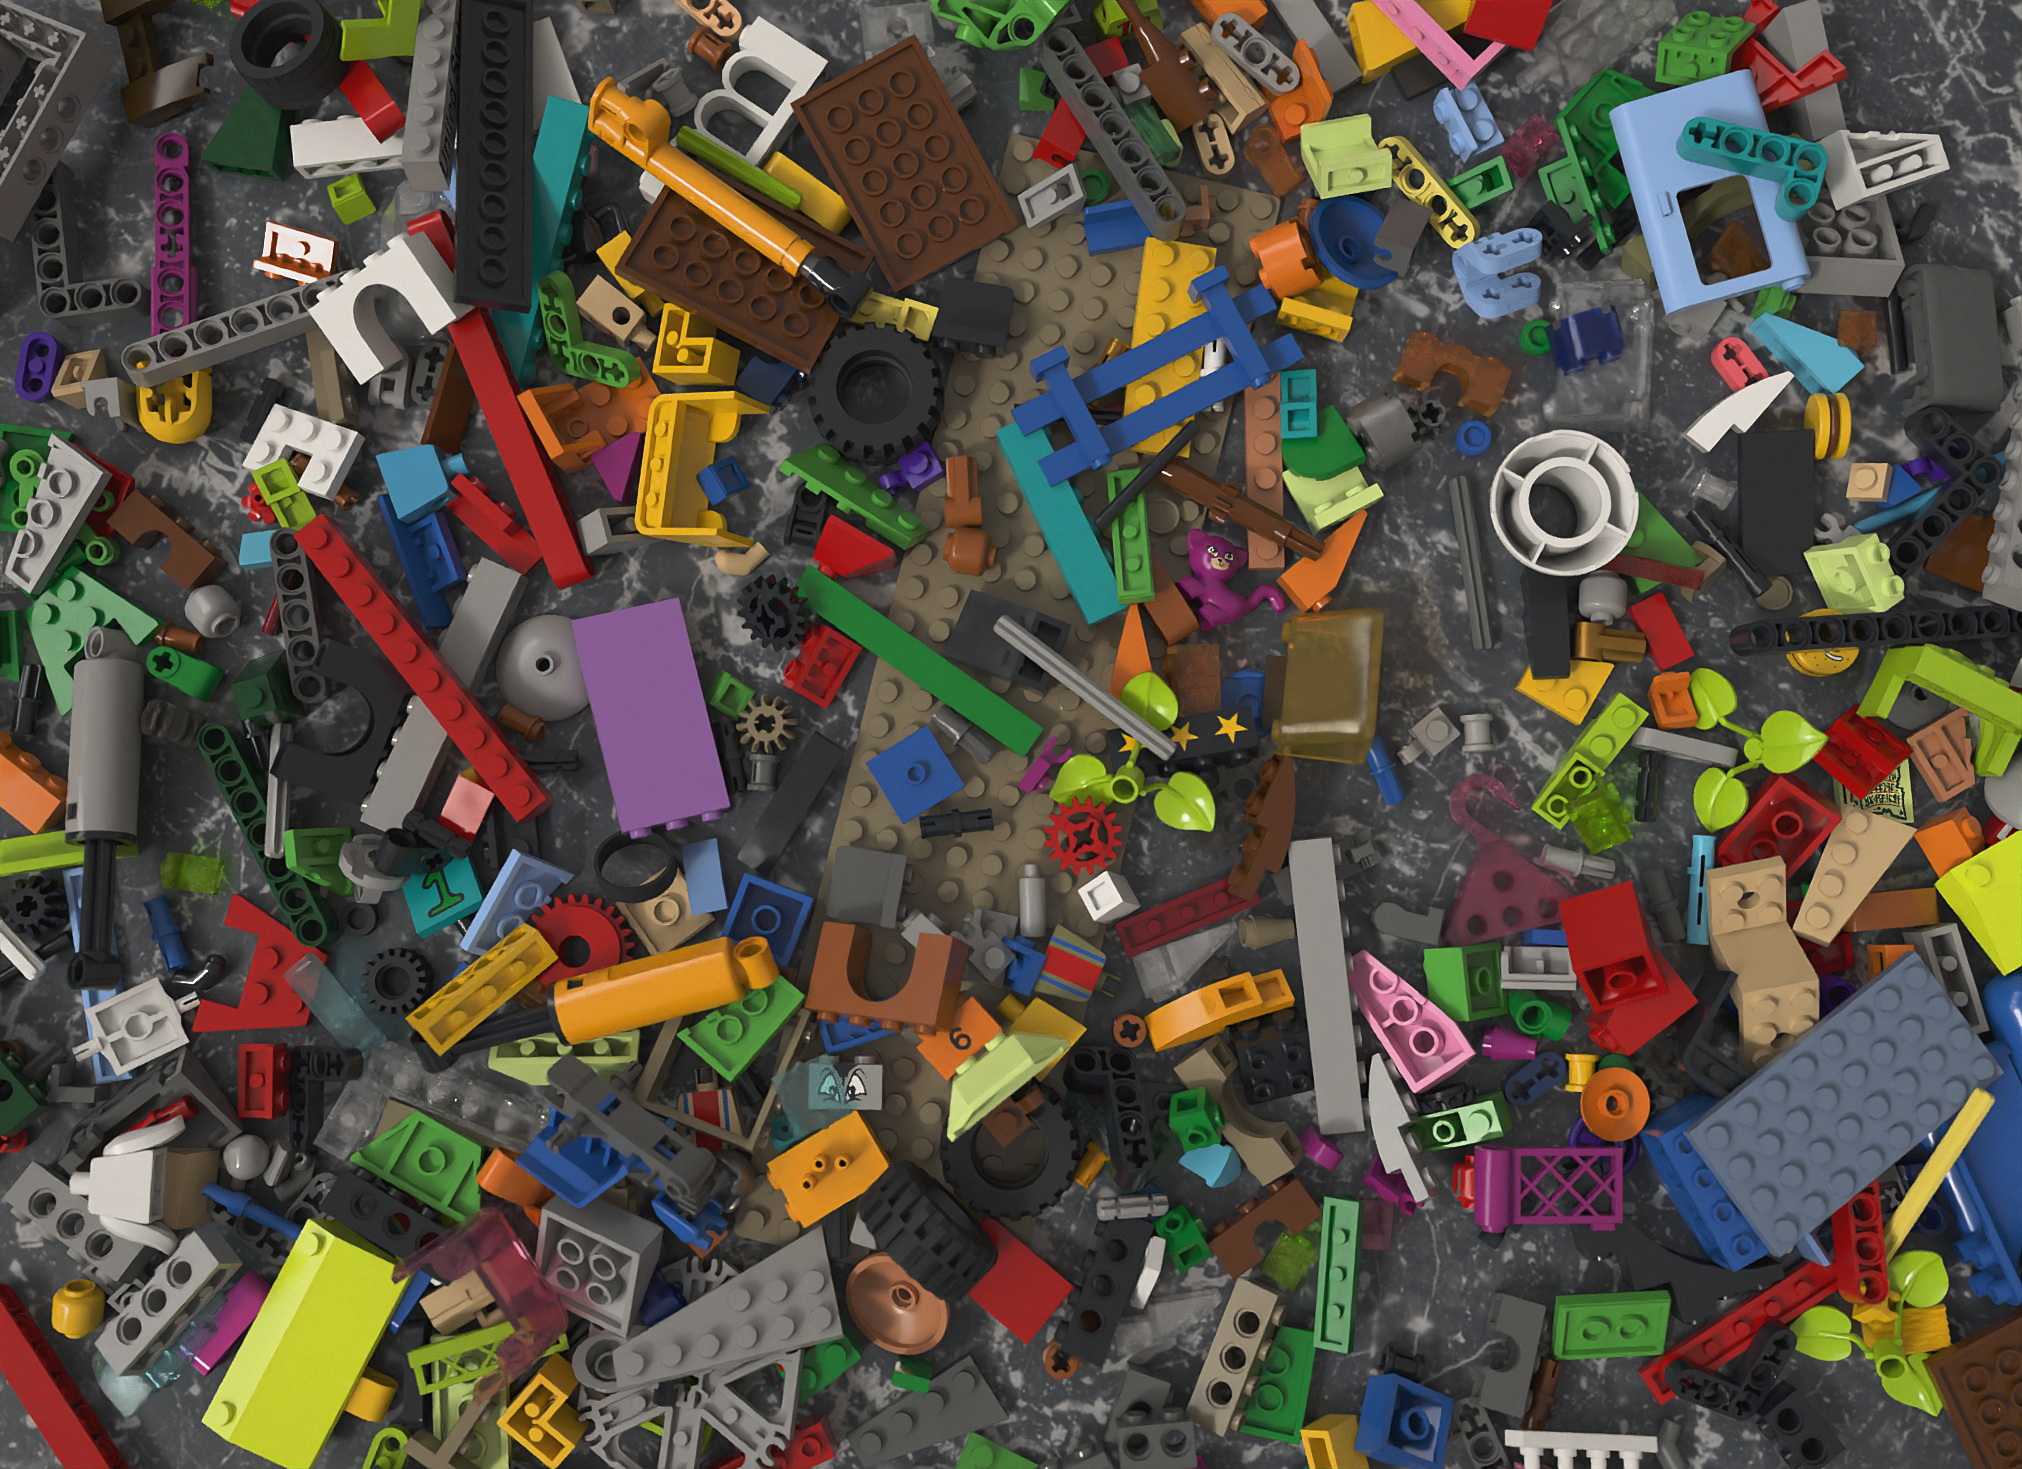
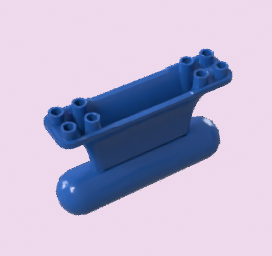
M2017 968L2005 976L2002 973H1998L1985 983L1979 997L1989 1032L1994 1040L1985 1044V1047L2004 1071V1074L1984 1089L1995 1097L1994 1103L1939 1186L1953 1215V1223L1961 1238L1952 1243V1249L1962 1263L1971 1261L1976 1270V1274L1967 1278L1972 1291L1979 1298L1989 1295L1996 1305L2006 1302L2013 1306L2022 1304V1282L2019 1274V1260L2022 1253L2021 968ZM1961 1109L1919 1143L1927 1161Z

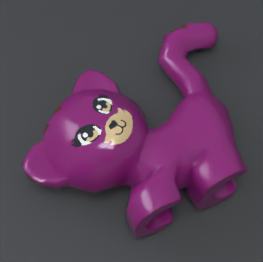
M1194 528L1188 533L1189 565L1195 577L1185 576L1177 581L1175 586L1186 603L1194 600L1201 604L1193 614L1202 631H1209L1221 624L1241 621L1248 613L1257 609L1263 599L1270 600L1275 612L1281 613L1285 610L1284 598L1274 586L1260 584L1245 599L1225 585L1226 582L1236 575L1237 570L1242 568L1247 562L1248 552L1244 548L1233 546L1231 542L1222 537L1208 536L1198 528Z

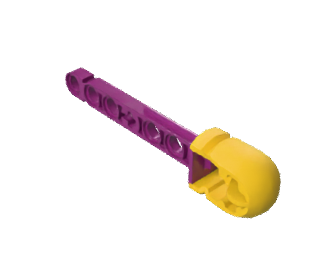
M173 132L161 135L155 144V166L158 171L155 174V266L151 267V337L198 321L197 267H193L192 182L187 174L192 173V152L185 138ZM175 143L183 146L181 156L173 159L164 156V150L168 145ZM175 176L183 179L184 183L180 190L170 192L164 189V183L168 178ZM171 210H179L184 214L183 220L177 225H168L164 222V217ZM170 235L176 236V243L180 250H182L176 252V257L173 258L166 252L172 250ZM180 277L184 280V286L178 292H168L164 288L167 279ZM177 310L184 313V320L180 325L171 327L165 324V316L170 311ZM182 348L176 349L170 356L180 357L187 350ZM150 361L137 363V369L147 368ZM212 366L191 373V388L185 386L183 377L165 382L164 385L158 388V394L164 396V405L157 397V385L146 388L136 385V405L139 421L147 433L160 441L173 444L191 442L204 434L212 416V377L209 376L212 373ZM185 396L191 402V407L185 405Z

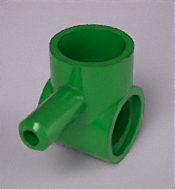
M1516 989L1511 993L1507 1001L1508 1011L1518 1027L1527 1033L1528 1037L1538 1038L1539 1044L1543 1037L1559 1041L1569 1028L1572 1018L1571 1009L1543 997L1536 989ZM1537 1006L1531 1014L1523 1015V1012L1528 1007Z

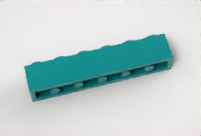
M1016 422L997 430L996 440L1087 628L1090 629L1126 612L1129 605H1119L1117 598L1116 578L1111 570L1115 568L1114 560L1107 548L1102 550L1096 539L1100 535L1099 529L1093 524V517H1085L1080 505L1084 503V499L1076 484L1070 486L1068 480H1065L1050 487L1037 463L1038 460L1054 453L1049 441L1053 440L1049 426L1047 425L1025 437L1022 435Z

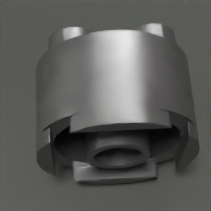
M1386 387L1347 410L1348 416L1346 417L1347 422L1345 424L1356 440L1359 439L1363 444L1366 464L1372 471L1379 468L1384 472L1422 449L1421 440L1414 443L1411 434L1417 430L1411 418L1396 396L1390 399L1387 398L1390 390Z

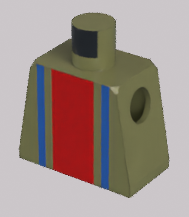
M1056 924L1044 951L1046 959L1032 990L1082 1003H1088L1093 990L1113 998L1121 978L1102 970L1108 956L1065 927Z

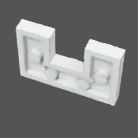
M274 404L242 466L252 472L284 457L289 460L294 450L312 456L297 486L306 492L333 501L365 438L356 431Z

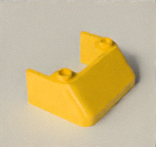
M736 391L674 393L657 396L651 403L648 413L635 512V526L641 534L653 538L707 547H753L754 540L727 531V522L721 513L707 511L709 500L698 483L696 475L707 466L713 464L716 443L729 442L737 435L740 429L742 414H770V406Z

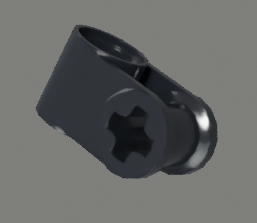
M805 481L797 487L791 514L788 517L785 528L784 545L790 546L794 543L812 547L814 552L826 524L830 497L821 490L822 499L820 503L814 507L805 506L804 497L811 491L805 487L808 482Z
M393 827L385 831L373 865L380 873L392 877L422 873L433 874L447 866L451 856L448 855L449 851L447 849L443 852L418 837L419 833L415 832L412 834L403 828Z

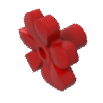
M256 482L251 483L248 486V491L252 495L242 497L241 501L242 506L245 508H252L248 513V517L254 522H260L263 518L266 524H275L278 519L271 505H267Z

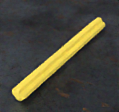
M1978 1087L1974 1089L1884 1227L1883 1234L1887 1265L1993 1105L1995 1097L1986 1090Z

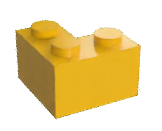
M665 303L652 373L678 385L734 386L740 351L715 339L716 326L671 303Z
M555 1351L497 1421L501 1428L550 1469L558 1467L577 1445L590 1425L589 1421L579 1422L578 1418L581 1415L565 1402L579 1383L572 1365Z

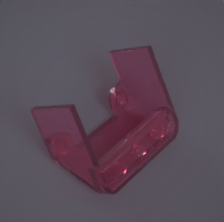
M485 1207L479 1209L394 1266L391 1280L395 1285L429 1262L439 1276L448 1280L459 1279L474 1269L515 1330L498 1347L497 1361L499 1367L474 1383L473 1401L476 1406L527 1372L565 1333L568 1327L569 1318L566 1307L504 1214L496 1208Z

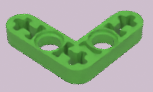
M554 270L540 278L537 283V290L549 355L554 366L565 374L619 388H624L637 380L640 376V366L631 353L583 340L575 291L570 278L559 270ZM557 315L564 321L566 330L560 325ZM590 355L598 362L599 369L593 365Z

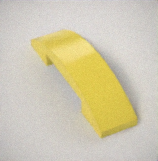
M873 292L851 318H841L840 321L864 329V322H875L876 328H884L885 323H891L896 325L897 331L903 333L907 329L915 334L916 341L928 343L939 308L908 298L902 301Z

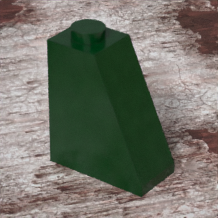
M249 85L204 150L202 161L215 173L284 182L291 143L290 125H294L296 110H284L276 106L274 107L261 98Z
M286 649L250 660L230 685L241 721L272 728L276 723L288 724L307 717L303 701L298 700L292 691Z

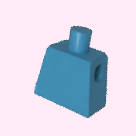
M434 444L376 455L397 517L408 525L415 524L459 497V493L450 482L459 473L463 475L471 473L470 465L463 453L446 459L443 451Z

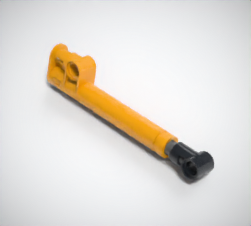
M611 76L602 80L591 97L588 130L777 265L783 266L784 270L796 278L801 274L807 277V284L826 297L829 307L837 315L848 319L857 312L873 293V285L863 273L853 269L846 272L825 256L820 259L815 255L816 247L804 239L801 240V237L671 145L668 142L671 119L666 109L660 103L652 99H647L643 102L636 96L629 97L617 88V80Z

